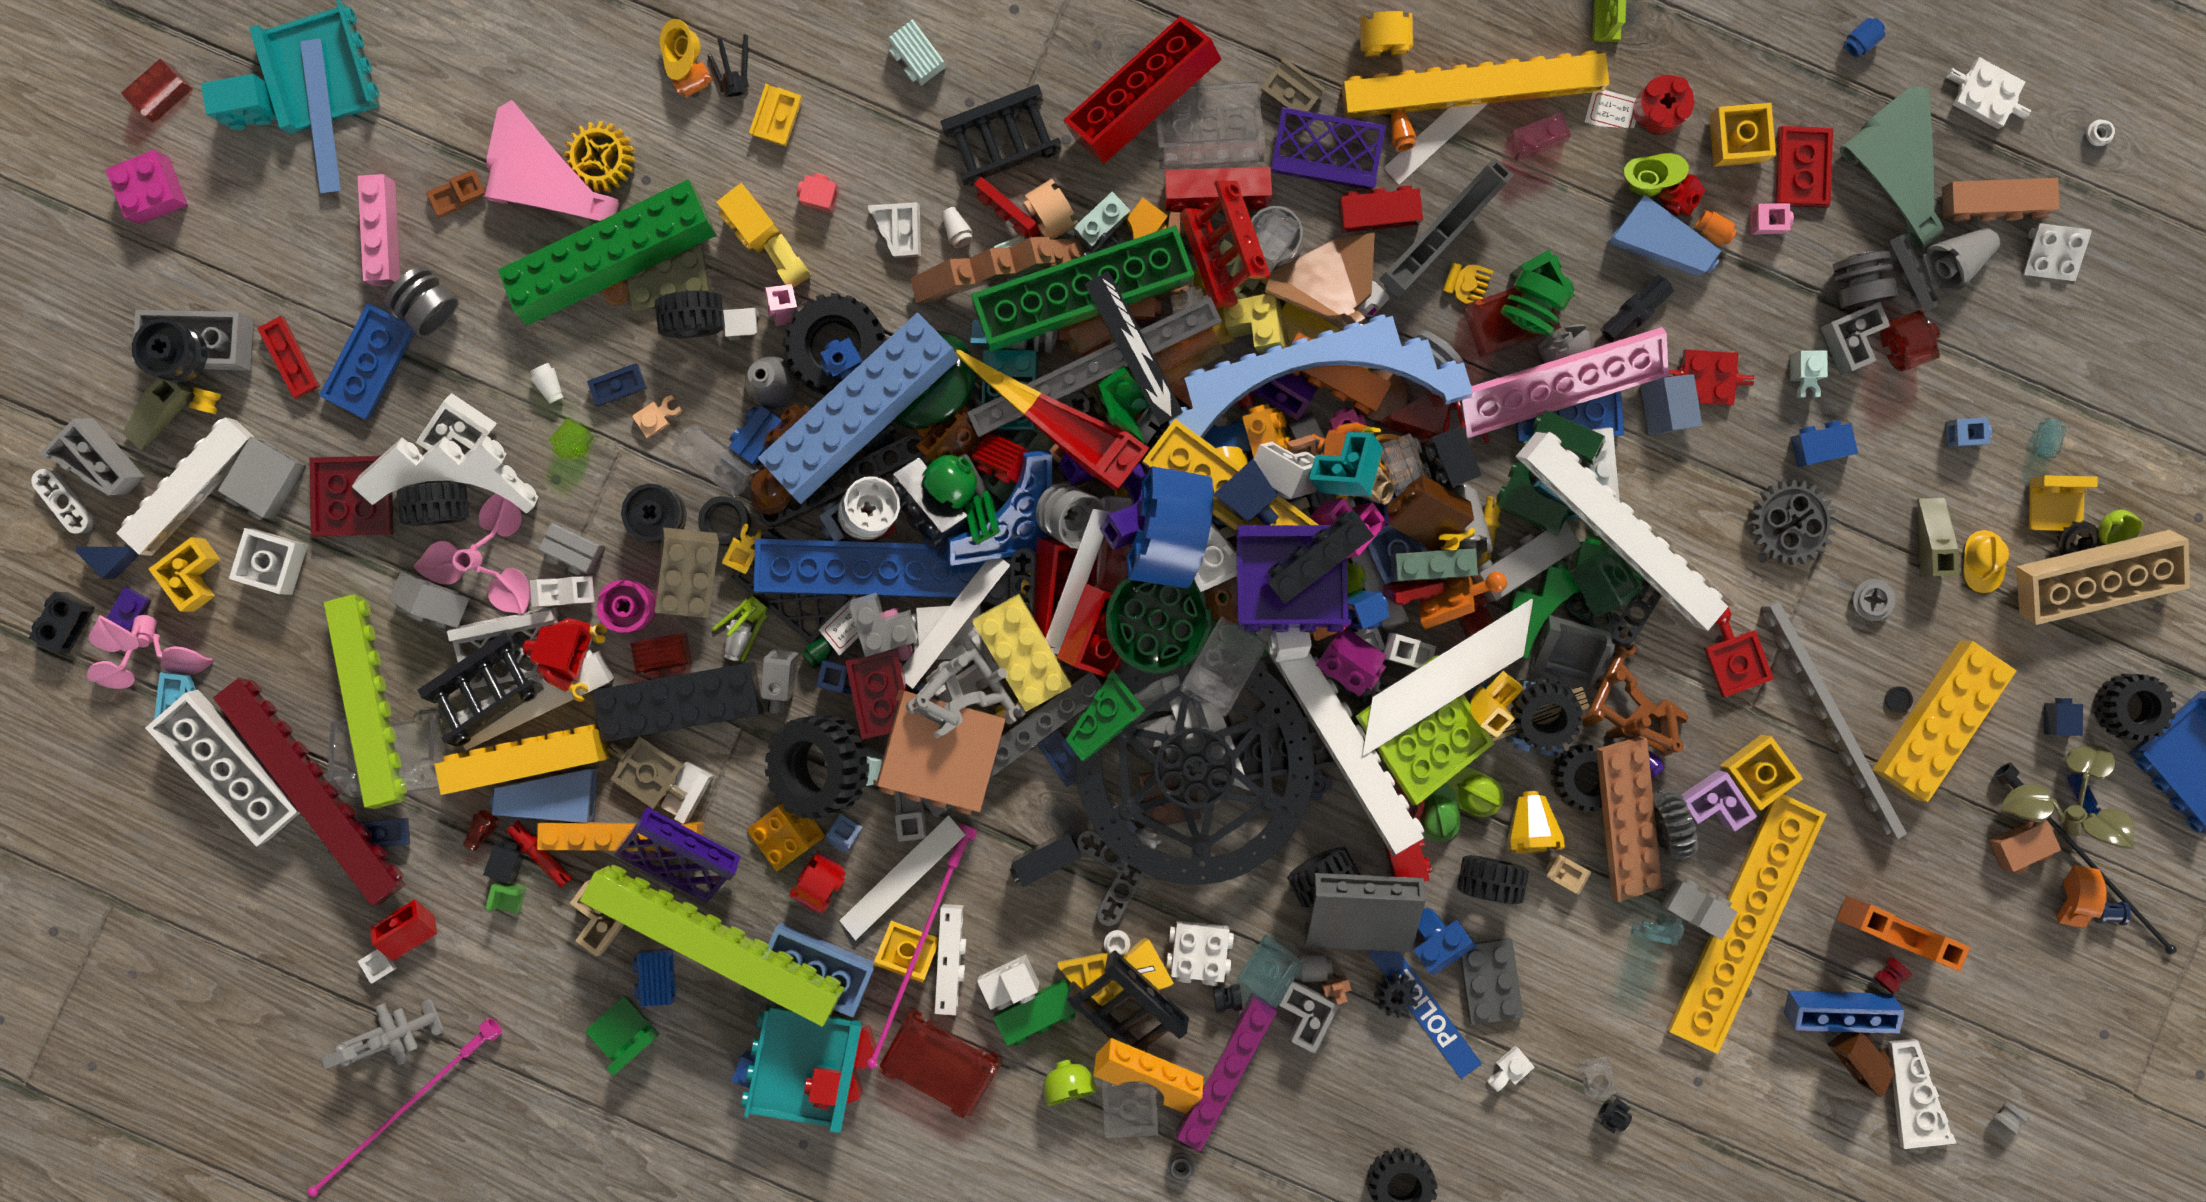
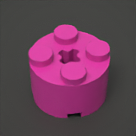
M613 581L607 584L598 596L597 616L606 628L615 632H639L645 629L656 615L653 593L647 586L637 581ZM624 602L630 603L629 611H623L625 607Z

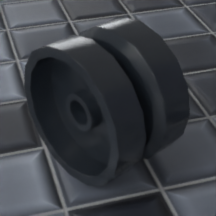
M167 318L152 319L144 323L135 333L131 344L132 357L142 371L172 383H185L196 378L204 369L208 358L207 345L203 337L196 330Z
M648 483L637 486L627 494L622 503L621 517L625 528L634 537L642 541L661 543L663 527L683 529L686 524L687 511L685 503L678 493L668 487ZM653 511L657 515L655 518L652 517Z

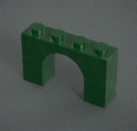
M1545 410L1543 416L1538 415L1532 427V430L1535 431L1534 434L1536 432L1553 433L1561 440V447L1565 450H1570L1579 459L1594 465L1606 442L1604 435ZM1529 439L1525 440L1522 448L1527 444ZM1521 461L1514 463L1508 474V477L1511 479L1507 487L1502 486L1496 498L1499 501V509L1558 536L1570 513L1569 508L1536 492L1530 481L1531 471Z

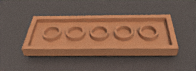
M1642 736L1596 749L1612 899L1617 902L1662 888L1647 738Z

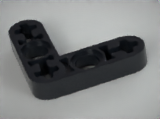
M1644 580L1621 616L1581 593H1575L1567 599L1565 612L1570 618L1580 624L1610 632L1613 644L1626 647L1635 640L1662 595L1655 589L1654 594L1650 596L1646 603L1642 601L1647 593L1646 589L1652 587ZM1577 601L1581 602L1582 609L1574 611V605L1572 603L1576 604ZM1591 607L1594 610L1590 613L1587 619L1584 616L1587 614L1588 610ZM1640 607L1644 612V617L1641 619L1633 618L1630 614V608ZM1594 615H1605L1608 620L1607 625H1596L1593 620ZM1627 623L1631 624L1632 626L1627 633L1628 637L1621 639L1619 631H1622Z

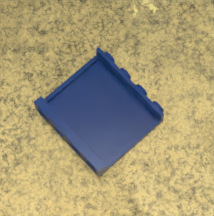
M2200 691L2175 713L2174 719L2169 720V723L2172 725L2169 729H2162L2163 735L2160 737L2154 736L2152 740H2143L2130 753L2136 759L2134 762L2137 767L2147 772L2153 779L2152 784L2169 797L2170 805L2178 812H2182L2188 819L2186 821L2188 826L2195 832L2206 833V691Z

